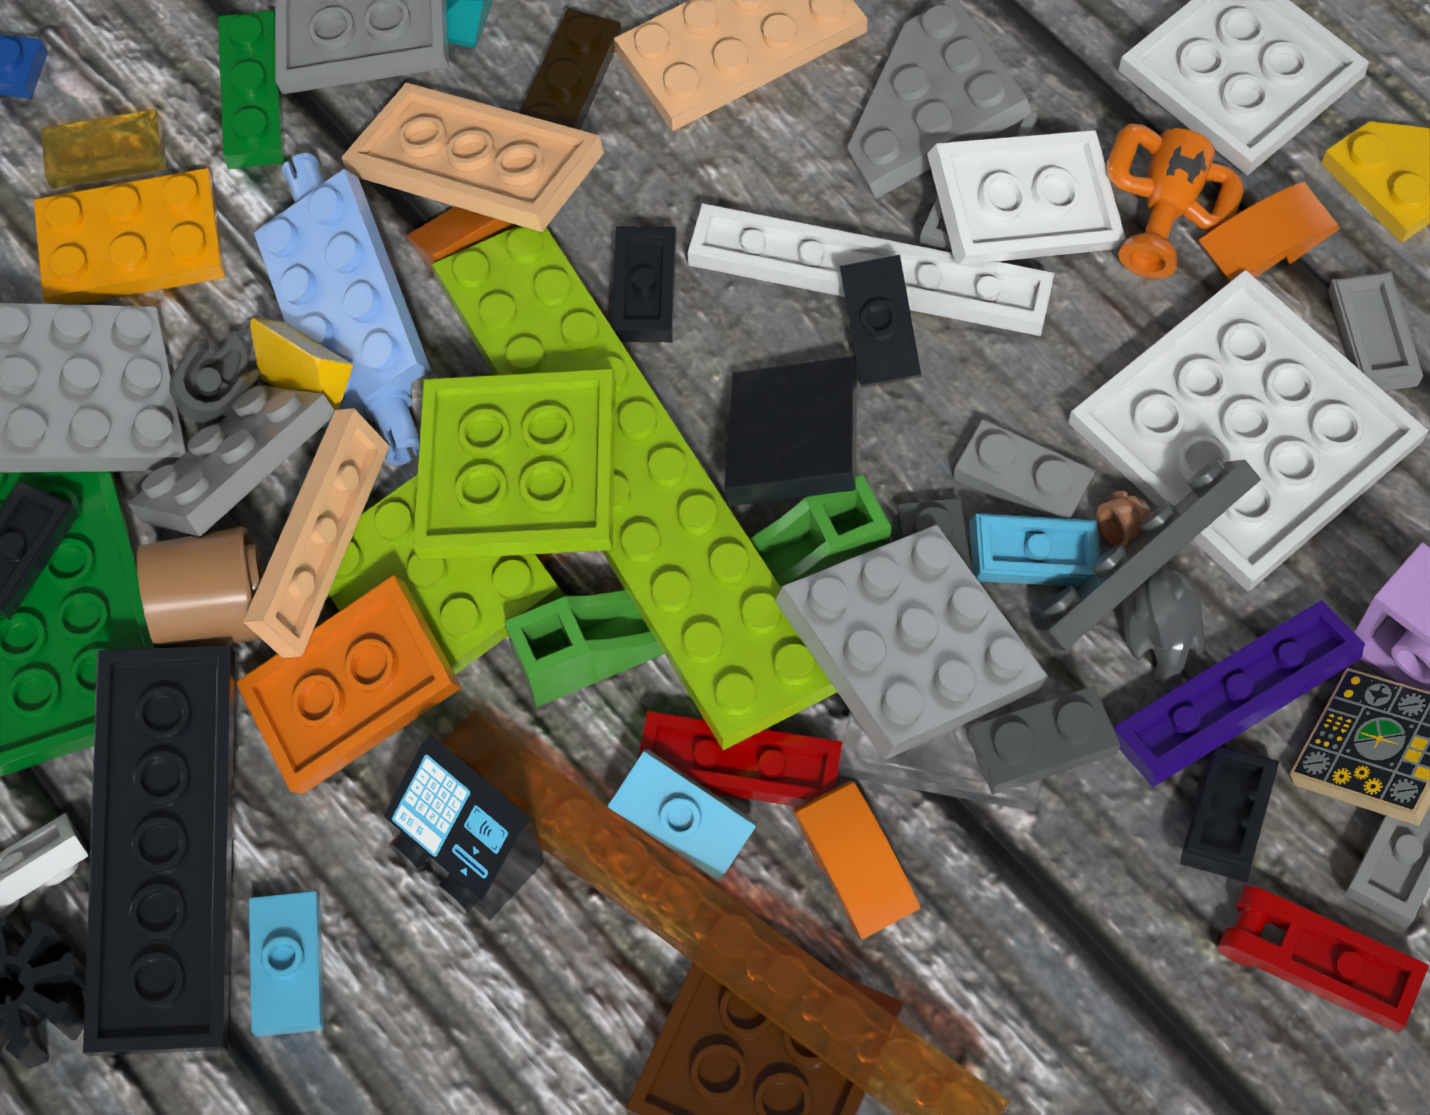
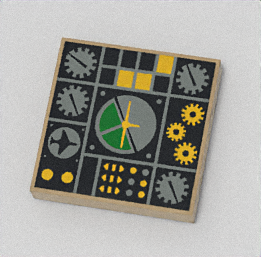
M1346 668L1290 772L1294 785L1419 826L1430 806V692Z

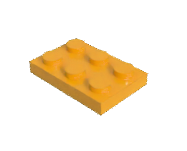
M208 168L33 199L42 296L46 304L81 305L226 278L214 184Z

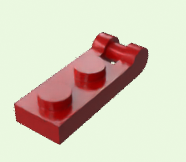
M1244 886L1235 904V909L1239 912L1234 927H1227L1224 930L1217 946V950L1223 956L1241 965L1257 967L1397 1033H1400L1405 1028L1428 970V964L1264 889L1254 886ZM1265 924H1272L1285 930L1279 946L1260 938Z

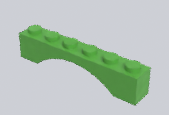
M864 475L856 477V490L806 497L781 518L749 539L782 588V586L889 544L891 525ZM625 590L587 596H564L504 621L513 656L536 708L664 655Z

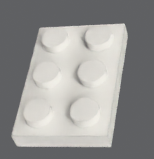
M1096 130L936 143L927 154L956 266L1116 249L1126 240L1111 183L1107 177V169Z

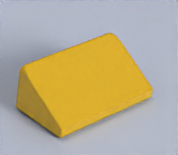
M251 317L250 329L257 367L261 372L260 378L275 388L324 394L333 409L339 410L353 364L285 322Z

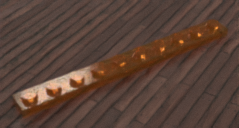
M474 710L442 742L444 746L532 819L539 846L894 1114H1007L1010 1101L478 711Z

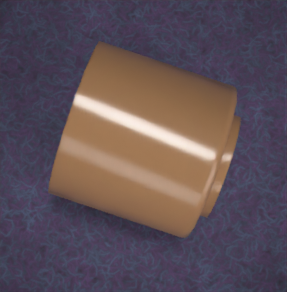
M236 527L204 533L202 536L193 535L138 546L137 573L147 627L154 648L227 646L261 639L243 623L266 570L258 543H252L245 527Z

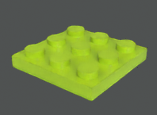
M613 369L424 379L413 549L418 560L613 550L616 380Z
M417 474L360 516L328 594L339 611H341L394 575L406 583L456 675L508 637L504 621L560 599L565 594L536 554L418 560L413 549Z

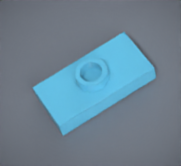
M976 513L969 521L972 570L979 582L1082 587L1096 575L1092 571L1091 566L1100 557L1097 520Z
M647 748L643 751L608 805V808L719 882L758 824L757 821Z
M313 891L249 898L251 1032L256 1037L324 1030L321 905L318 893Z

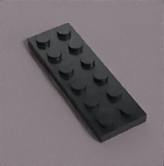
M230 645L97 651L83 1054L109 1056L228 1050L235 652Z

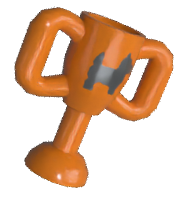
M1128 124L1117 133L1106 164L1107 177L1117 188L1128 193L1146 197L1149 210L1151 211L1145 232L1138 233L1125 240L1118 253L1120 262L1134 274L1145 278L1162 279L1175 273L1178 257L1173 245L1168 240L1174 219L1183 215L1200 229L1209 233L1237 215L1244 194L1242 178L1233 169L1218 163H1212L1215 155L1214 146L1200 133L1189 129L1174 128L1164 131L1159 136L1156 132L1141 124ZM1139 143L1152 156L1146 177L1133 176L1129 172ZM1206 181H1214L1221 184L1212 214L1196 200Z

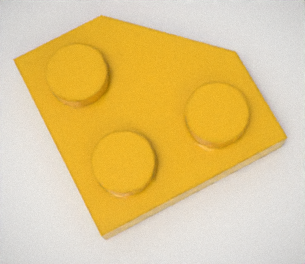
M1369 121L1325 151L1321 165L1401 243L1430 224V128Z

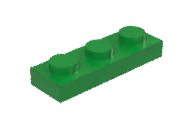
M270 10L218 16L223 157L229 170L285 163L282 92L275 81V12Z

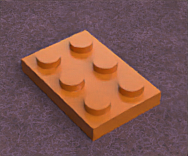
M394 575L313 629L302 657L282 658L277 654L236 682L290 792L300 795L305 794L462 688L406 583Z

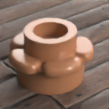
M1125 491L1114 492L1110 496V501L1101 504L1096 512L1098 531L1102 540L1110 549L1120 543L1126 549L1144 533L1139 525L1152 511L1143 499L1129 496Z

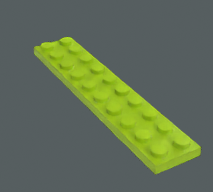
M516 226L433 263L432 268L435 280L493 375L613 369L616 380L613 550L602 551L721 748L725 750L837 693L775 602L781 590L780 585L547 227L543 232H539L526 227Z

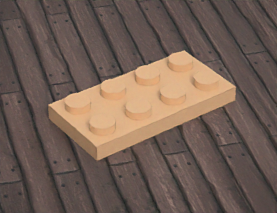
M689 0L615 37L614 46L617 56L670 129L675 131L866 33L867 17L854 0Z
M406 82L342 156V160L346 170L358 178L543 232L602 157L604 151L599 135Z

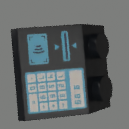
M430 734L420 745L384 814L387 825L394 837L389 846L413 870L418 872L426 865L440 877L442 881L437 888L461 912L467 914L474 907L490 921L544 863L533 822L530 817Z

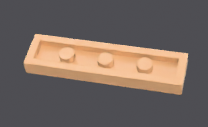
M354 408L334 411L243 620L244 624L282 658L303 656L390 447Z

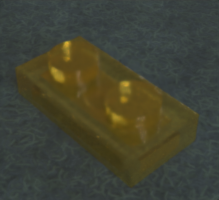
M157 109L41 128L44 173L51 189L167 170L163 127Z

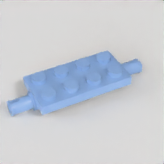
M309 153L295 155L292 157V161L297 173H294L292 165L288 161L281 168L295 204L254 232L284 321L353 364L339 410L354 408L364 419L375 423L378 434L390 446L385 456L389 464L397 466L413 461V457L409 447H412L414 455L419 457L420 438L409 411V407L412 406V383L431 371L359 178L343 169L324 182L318 159L314 155ZM327 422L322 427L327 429L330 422Z

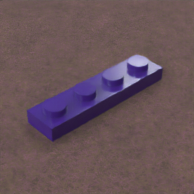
M1320 600L1113 726L1120 743L1119 750L1152 787H1155L1360 660L1365 643L1323 600Z

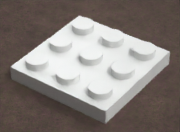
M1191 0L1121 57L1118 71L1190 130L1206 137L1218 153L1248 176L1365 76L1370 62L1290 0Z

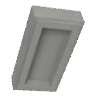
M1392 272L1332 279L1328 288V294L1347 359L1383 391L1417 387L1423 377V373Z

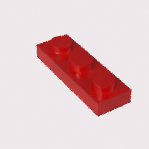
M647 711L638 759L647 748L715 794L800 807L836 788L843 742L763 730L723 750L705 720Z

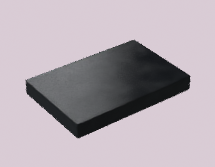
M854 356L733 372L724 482L728 506L856 490L857 371Z

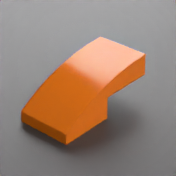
M1303 181L1279 191L1238 213L1200 238L1199 242L1206 254L1230 283L1245 270L1254 278H1257L1284 258L1290 265L1340 228L1338 223Z
M850 780L792 810L819 870L827 875L852 931L857 937L863 940L921 909L888 840L853 781Z

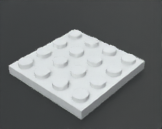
M1246 270L1073 409L1068 422L1157 507L1168 501L1173 506L1178 504L1192 491L1187 484L1188 481L1210 462L1218 459L1223 464L1226 461L1245 459L1261 480L1197 535L1193 541L1247 592L1252 590L1419 446L1429 431Z

